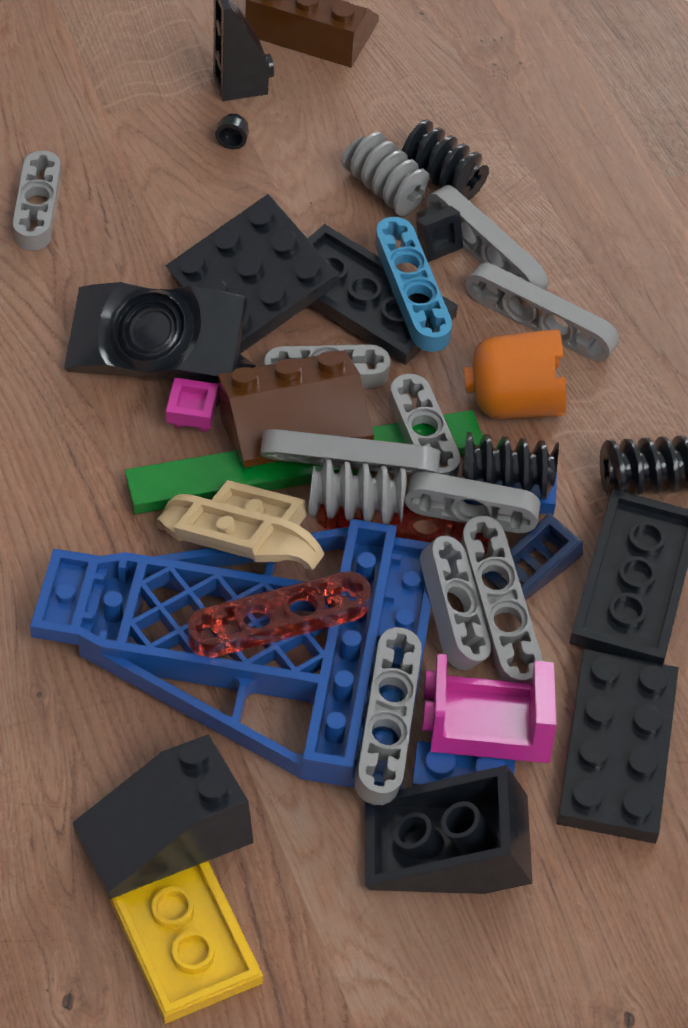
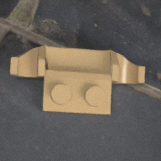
M229 480L225 482L212 500L190 494L173 496L156 520L157 529L166 530L168 534L178 541L184 540L253 559L254 562L291 560L301 563L305 569L313 571L325 555L317 540L300 526V523L308 514L304 499Z

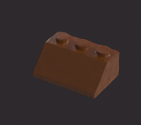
M246 0L245 18L259 40L352 68L379 21V15L368 8L341 0Z
M346 350L339 352L326 351L318 356L296 360L284 359L275 364L254 368L241 367L233 372L218 374L221 421L244 468L278 461L260 455L262 432L264 430L277 429L374 440V432L360 373Z

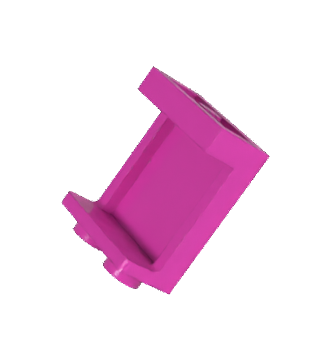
M437 653L435 671L426 670L423 694L424 700H432V702H424L422 731L431 732L430 752L550 763L557 725L553 662L534 661L530 684L448 676L447 654Z

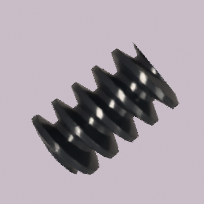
M428 119L422 120L407 137L402 151L407 154L408 160L413 159L418 163V169H424L429 173V182L441 188L451 185L468 200L472 199L481 190L489 175V167L487 165L481 166L482 155L477 151L469 155L470 147L465 143L458 145L457 138L452 135L445 138L444 129L440 127L434 128L433 122Z
M467 432L463 454L462 477L476 481L484 479V482L491 484L502 481L503 486L513 488L516 483H520L521 489L531 492L534 485H539L541 498L547 499L555 484L559 442L555 444L551 454H548L544 440H539L533 451L530 452L526 438H520L515 449L512 450L509 437L502 436L496 448H493L489 434H484L478 446H475L472 433Z
M677 435L671 442L668 437L661 436L653 443L650 438L644 437L636 445L632 439L628 438L623 439L619 446L614 440H606L600 450V475L603 490L607 492L610 484H614L616 490L626 492L627 483H632L635 493L642 495L645 482H650L653 493L660 494L662 482L667 480L670 491L677 493L681 479L685 480L688 489V439L686 436Z

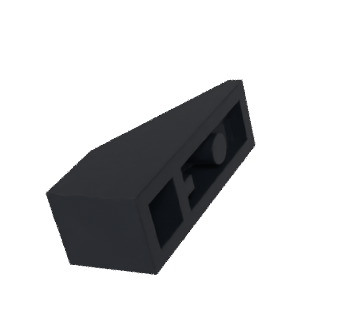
M214 0L213 76L222 101L267 95L269 78L274 77V65L271 55L264 53L258 36L234 0Z

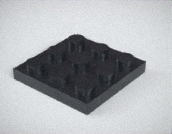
M269 194L166 265L170 275L180 287L195 286L229 292L247 298L239 354L341 283L339 275Z

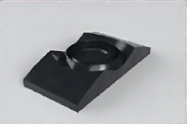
M115 282L79 287L64 369L67 372L165 379L182 378L218 382V374L233 372L237 368L248 300L242 295L195 286L174 289H152Z

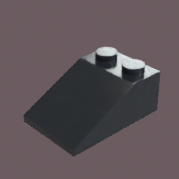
M209 734L162 751L73 822L74 830L109 899L254 843L249 801Z
M507 765L399 789L396 797L384 805H373L365 802V886L369 890L486 894L533 884L528 795Z

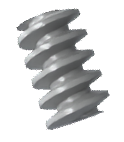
M380 131L354 140L343 153V167L351 172L359 181H362L363 185L369 190H373V193L378 198L383 199L384 203L391 209H394L395 213L399 216L409 215L421 203L429 181V173L424 169H418V163L413 159L408 160L407 154L402 150H397V145L392 141H386V136Z
M325 459L320 471H316L315 466L313 468L309 516L315 517L321 504H323L329 519H333L339 507H343L347 521L354 518L358 509H362L364 521L371 522L376 511H380L383 524L389 525L395 513H399L402 523L407 481L405 468H399L394 479L390 480L387 467L381 465L375 478H372L368 464L363 463L355 476L352 474L349 461H344L339 472L334 473L331 459Z

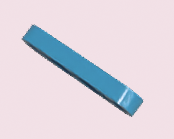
M400 217L385 218L377 225L375 247L415 345L422 350L429 352L440 351L448 346L451 339L452 319L411 223ZM395 239L401 241L400 248L396 249ZM401 263H410L416 266L417 270L406 273L398 270L396 266ZM420 293L429 297L430 301L418 304L411 301L408 297L412 294ZM430 318L432 330L425 327L426 319Z

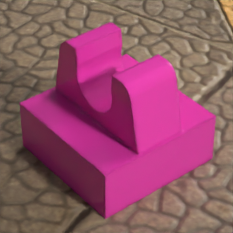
M174 378L166 409V423L174 424L177 428H182L183 425L198 427L199 431L202 432L211 429L218 399V384Z

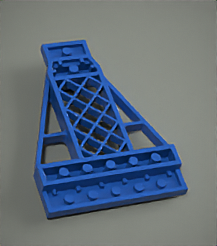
M350 519L349 527L312 532L310 534L317 540L323 551L344 550L337 587L275 577L274 572L277 562H267L264 575L220 568L254 562V560L213 548L159 556H146L128 552L97 556L53 548L30 625L31 637L79 645L81 657L300 779L355 788L354 779L374 655L381 635L386 630L394 627L412 631L421 642L422 653L414 701L415 708L431 611V603L420 564V554L430 543L396 537L397 526ZM161 587L177 590L179 594L161 603L152 591ZM210 595L222 597L226 602L208 611L199 598ZM145 601L151 609L140 615L143 602ZM251 603L271 605L274 610L256 619L246 606ZM189 604L198 618L180 627L170 614ZM300 610L318 613L321 618L304 627L294 613ZM236 612L246 625L228 635L218 622ZM160 620L170 633L150 643L141 630ZM283 620L292 630L293 634L276 643L266 629ZM208 628L217 639V642L199 651L189 638ZM329 629L325 650H323L313 637ZM255 636L264 646L265 650L247 659L237 646ZM179 644L185 652L169 649ZM303 644L313 658L295 667L285 653ZM394 646V658L391 668L399 669L404 655L402 654V648ZM227 652L233 660L217 657ZM275 660L281 668L266 666V664ZM321 669L320 674H314V672ZM160 678L235 690L238 694L233 715L227 716ZM387 684L379 688L381 696L387 701L399 702L405 698L403 691L395 685ZM263 694L305 701L313 705L303 754H296L241 723L246 699L249 695ZM379 726L372 730L374 738L379 743L392 745L399 741L396 732L389 727ZM378 760L373 774L374 784L377 786H384L383 772L386 761Z

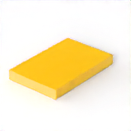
M209 861L109 899L164 1024L263 984V974Z

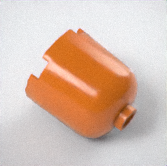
M560 329L493 336L484 339L478 344L473 353L472 366L464 367L466 393H475L477 405L484 414L496 419L541 418L565 415L566 380L565 377L556 378L559 358H563Z

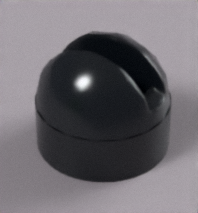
M239 114L223 116L215 132L216 140L227 149L235 150L242 148L246 144L249 134L248 122Z

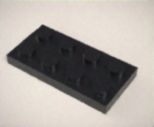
M324 224L308 240L338 273L341 283L314 301L310 306L370 344L384 348L392 358L406 365L422 349L417 347L411 338L380 258ZM415 293L408 297L411 301L418 304L430 301L429 297L420 293ZM442 296L453 320L457 316L458 305ZM430 318L426 319L425 327L432 330Z
M612 489L569 644L602 653L664 664L688 568V509Z
M584 649L578 677L557 825L656 844L660 832L679 667Z

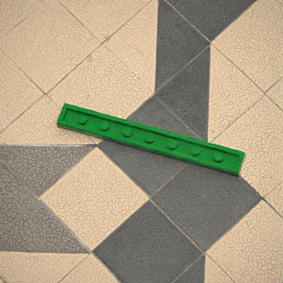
M473 410L443 415L458 448L460 457H463L467 432L472 433L474 444L478 446L482 433ZM397 423L372 427L374 440L406 444ZM426 423L417 424L412 428L414 432L422 436H430L436 432L433 426ZM235 450L125 469V480L135 515L164 510L169 500L178 494H190L212 500L227 480L268 491L311 484L314 466L316 471H320L322 465L276 461L244 468ZM333 467L334 473H338L340 468ZM351 469L352 474L356 476L359 470Z

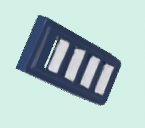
M550 513L537 524L535 529L528 532L510 549L518 578L523 583L521 588L525 601L583 555V542ZM550 541L559 551L554 554L543 544ZM536 550L547 562L541 565L530 554ZM523 561L536 573L530 577L517 564ZM489 571L484 574V578L498 590L507 586V580L501 573Z

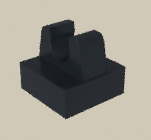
M449 206L441 210L430 207L416 213L417 236L428 262L463 248L460 212L454 207Z

